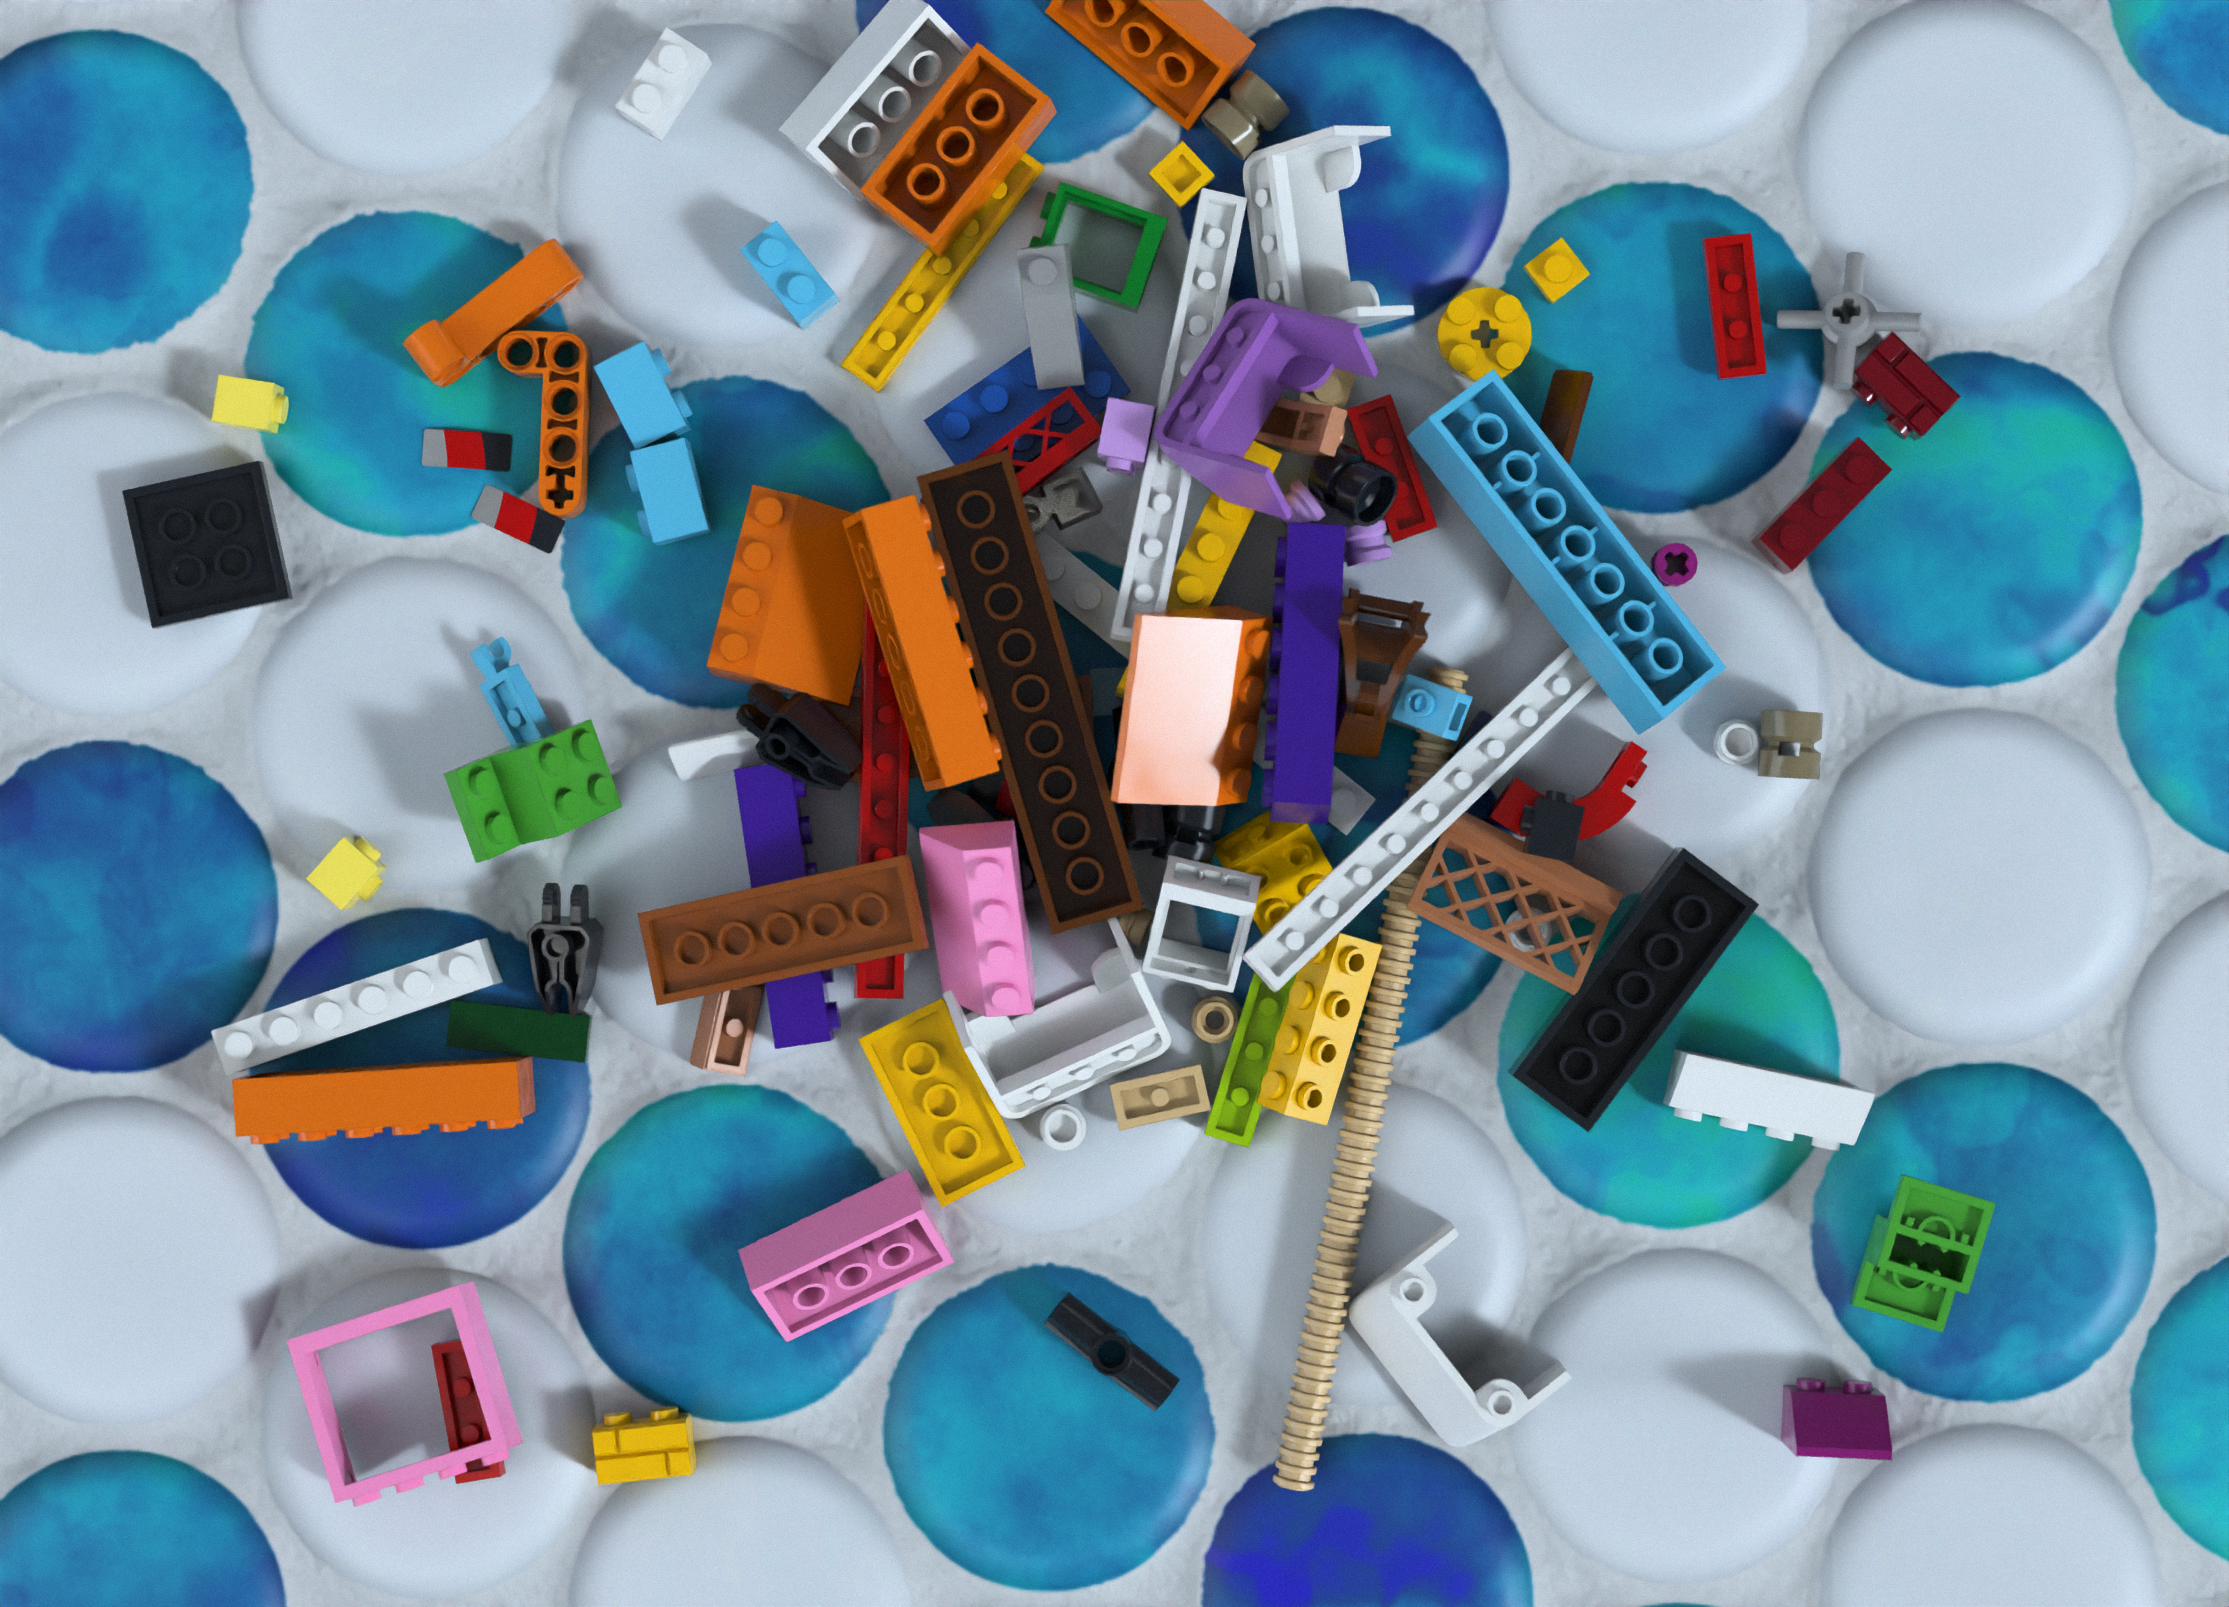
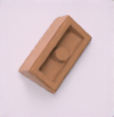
M757 984L704 996L690 1058L691 1065L702 1070L745 1077L764 985Z

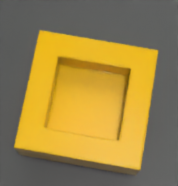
M1183 141L1148 173V176L1180 210L1201 191V188H1204L1215 178L1214 173Z
M1562 237L1523 267L1551 305L1590 275Z

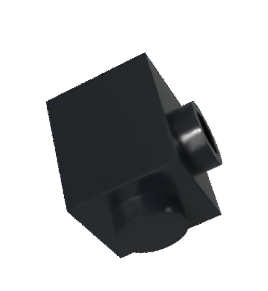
M1547 790L1545 798L1533 797L1532 806H1523L1519 823V833L1526 834L1522 853L1574 863L1585 809L1584 806L1573 804L1575 795Z

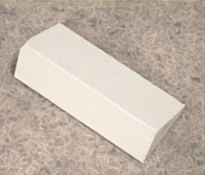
M746 729L671 744L668 747L677 775L684 781L734 771V769L767 764L759 758L756 750L759 738Z

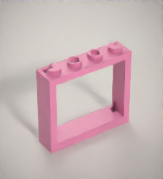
M474 1281L286 1340L335 1504L352 1499L354 1507L382 1498L380 1489L395 1485L397 1493L405 1492L424 1485L422 1476L438 1472L440 1480L467 1472L465 1463L481 1458L483 1466L491 1465L510 1458L508 1449L523 1443ZM451 1308L491 1439L357 1481L317 1350Z

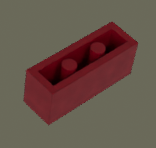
M1860 437L1849 441L1764 527L1751 543L1783 574L1792 572L1892 469Z

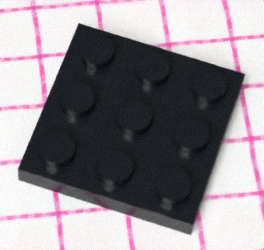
M255 461L122 491L152 628L159 629L293 599L263 462Z

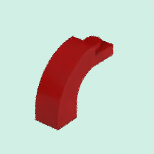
M1634 742L1625 743L1593 790L1574 800L1573 804L1585 807L1578 841L1591 838L1611 828L1637 802L1622 792L1625 785L1633 788L1647 768V765L1642 762L1647 751ZM1512 778L1486 817L1507 831L1525 838L1526 834L1519 833L1523 806H1532L1533 797L1545 798V796L1518 778Z

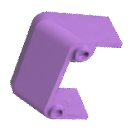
M1257 298L1243 299L1232 305L1221 320L1156 423L1154 436L1166 456L1224 501L1288 520L1292 511L1270 468L1244 459V454L1285 389L1296 392L1316 390L1328 380L1334 368L1375 378L1379 370L1357 324Z

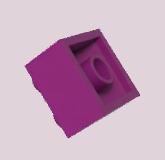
M1797 1378L1796 1385H1783L1781 1441L1795 1456L1892 1460L1886 1396L1878 1389H1872V1382L1844 1380L1843 1387H1825V1380Z

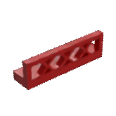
M1068 387L972 460L1001 452L1007 447L1012 460L1015 441L1026 434L1043 437L1041 455L1034 461L1012 460L1013 466L1023 468L1016 474L1022 497H1025L1100 440L1102 428L1072 388ZM1069 401L1084 423L1070 434L1051 432L1052 413ZM1046 418L1044 430L1032 429ZM1049 438L1062 439L1047 450ZM923 498L919 499L924 504Z

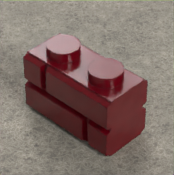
M1893 331L1887 334L1854 368L1852 380L1854 384L1850 389L1863 404L1871 407L1875 403L1888 415L1884 423L1894 434L1903 440L1909 435L1914 441L1924 436L1961 397Z

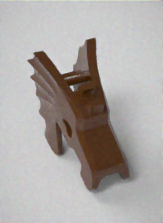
M1349 588V597L1341 596L1343 614L1338 618V626L1342 638L1340 657L1344 658V664L1337 695L1334 752L1378 760L1393 697L1406 667L1427 641L1428 634L1425 631V624L1431 613L1422 612L1425 602L1413 601L1408 603L1361 594L1360 590ZM1359 613L1400 620L1402 623L1400 627L1359 620L1358 618ZM1357 659L1390 665L1386 685L1356 679Z

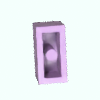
M1108 397L1097 451L1099 461L1106 463V471L1125 476H1134L1135 469L1144 470L1156 411L1155 406Z

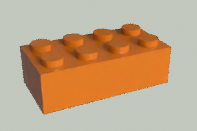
M977 42L860 189V192L869 204L942 259L1056 115L1057 110L1049 96Z

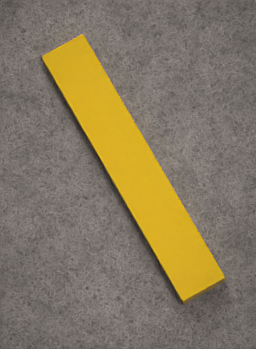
M1025 152L942 259L926 248L840 365L877 393H880L1045 170V166Z

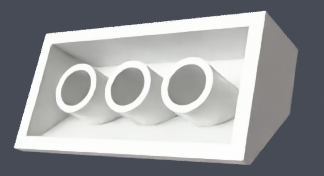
M889 0L779 130L812 162L854 198L862 202L865 197L860 192V189L971 51V48L923 0Z
M1674 1048L1663 1103L1675 1107L1673 1116L1701 1122L1702 1114L1704 1113L1721 1117L1719 1125L1723 1127L1747 1131L1749 1123L1767 1127L1765 1135L1769 1137L1793 1141L1794 1134L1797 1133L1813 1137L1812 1146L1839 1151L1841 1143L1855 1145L1872 1106L1874 1093L1856 1086Z

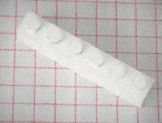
M484 938L212 1030L211 1033L227 1076L503 981L488 938Z

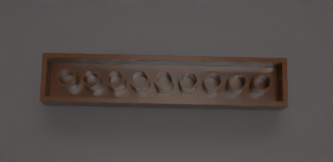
M1009 450L917 476L924 505L930 517L935 542L944 563L949 589L958 608L963 636L972 654L973 669L977 683L987 703V716L991 730L1000 745L1002 767L1052 934L1055 935L1144 908L1115 808L1110 800V791Z

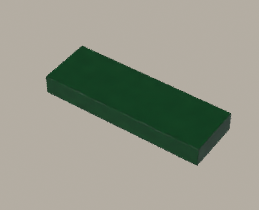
M453 999L450 1005L446 1047L586 1063L592 1015L578 1014L573 1017L569 1013L558 1011L553 1015H547L541 1009Z

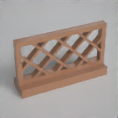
M1464 812L1435 841L1436 844L1406 909L1575 996L1581 987L1608 922L1617 909L1624 893L1560 860L1522 853L1523 841ZM1447 847L1462 855L1468 869L1449 873L1442 857L1445 848ZM1436 869L1439 876L1432 878V875ZM1495 872L1505 877L1510 890L1491 895L1483 874ZM1472 877L1481 898L1461 902L1453 882ZM1443 885L1451 906L1438 908L1422 900L1425 890ZM1535 893L1547 899L1552 912L1533 917L1525 896ZM1514 899L1523 920L1504 924L1495 904ZM1485 907L1493 928L1480 930L1472 926L1466 911ZM1578 915L1594 923L1595 926L1591 935L1575 938L1567 917ZM1556 921L1565 941L1546 946L1537 925ZM1527 928L1535 949L1523 952L1513 947L1508 933ZM1586 945V947H1585V949H1584V951H1583V954H1582V952H1581V950H1580V947ZM1569 950L1576 966L1573 976L1571 977L1556 969L1550 955Z

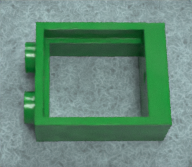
M1060 182L1057 193L1050 191L1047 193L1040 214V218L1047 220L1041 238L1033 236L1029 247L1055 244L1068 204L1143 229L1122 292L1073 276L1075 293L1137 314L1167 228V218Z

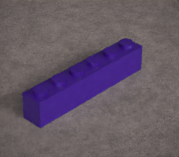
M770 764L734 769L751 888L819 874L817 863H809L806 844L814 843L810 816L802 817L799 798L807 797L806 784ZM833 968L765 983L775 1049L827 1042L835 1038L834 1030L841 1029L840 1012L837 1001L829 1002L827 983H834Z

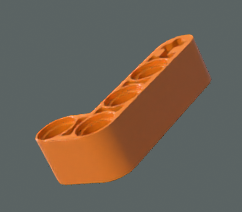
M554 238L534 249L443 322L434 319L419 327L404 341L403 346L433 384L440 388L447 387L498 348V344L504 335L512 331L522 330L572 291L583 280L584 274L559 242Z
M521 330L509 332L503 336L497 348L498 360L501 365L516 376L543 379L539 502L547 512L562 519L574 518L581 514L586 507L588 495L592 351L579 337L567 332ZM520 343H530L533 351L532 358L523 366H515L511 361L512 350ZM570 344L577 345L580 353L577 363L568 368L560 367L557 357L561 348ZM566 391L575 392L578 399L575 410L567 415L559 414L555 405L558 396ZM562 438H572L576 445L574 456L565 462L557 461L554 456L556 443ZM553 469L566 473L575 472V477L565 475V489L573 493V499L566 500L564 508H561V504L553 500V494L562 491L563 480L560 476L553 475Z

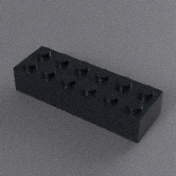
M1675 847L1594 955L1579 991L1575 996L1568 992L1564 995L1508 1070V1073L1589 1132L1759 904L1685 848Z

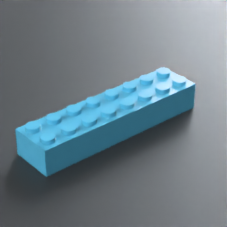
M1494 369L1427 418L1406 437L1638 735L1664 720L1727 668Z

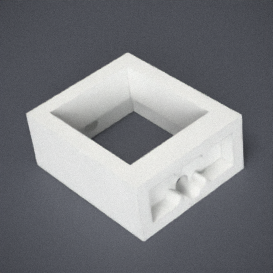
M1169 855L1142 972L1155 974L1164 979H1176L1201 985L1210 990H1223L1233 993L1256 907L1261 877ZM1170 901H1179L1238 915L1239 918L1230 954L1162 938Z

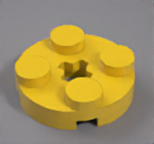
M1490 287L1470 289L1453 299L1439 320L1437 328V345L1441 357L1450 365L1452 370L1472 382L1478 381L1492 369L1497 372L1501 379L1505 378L1521 365L1530 349L1532 340L1530 319L1518 298L1500 289ZM1481 322L1488 323L1491 330L1497 331V338L1490 340L1488 348H1482L1480 340L1472 339L1471 331L1478 330Z

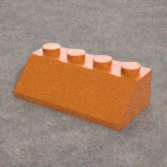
M1052 0L1045 11L1047 15L1187 131L1196 124L1235 77L1256 46L1252 40L1203 0Z

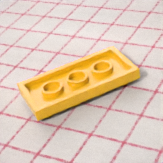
M944 997L858 1039L941 1208L1026 1166L1003 1117L998 1112L964 1051Z

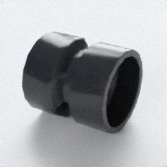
M1343 443L1337 447L1335 457L1319 455L1310 470L1308 478L1309 491L1315 498L1331 508L1338 509L1342 515L1364 527L1374 525L1386 515L1396 498L1398 490L1397 478L1392 472L1376 462L1365 460L1363 454Z
M1165 804L1163 819L1167 822V826L1164 828L1166 845L1153 849L1151 855L1168 860L1169 855L1212 865L1217 848L1212 841V836L1221 833L1227 808L1222 806ZM1181 827L1199 832L1195 845L1178 841Z

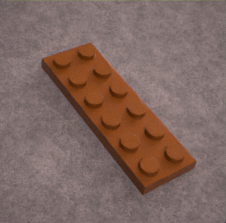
M910 854L637 913L657 1006L929 948Z

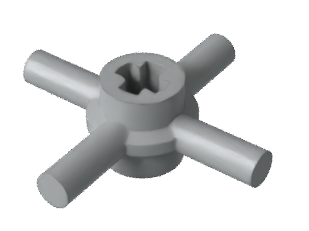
M1850 252L1847 254L1843 292L1832 297L1823 311L1778 310L1777 327L1779 329H1821L1825 338L1837 346L1833 387L1840 390L1852 388L1856 349L1864 346L1874 335L1875 331L1921 332L1922 313L1877 312L1874 304L1868 298L1862 296L1866 256L1860 252Z

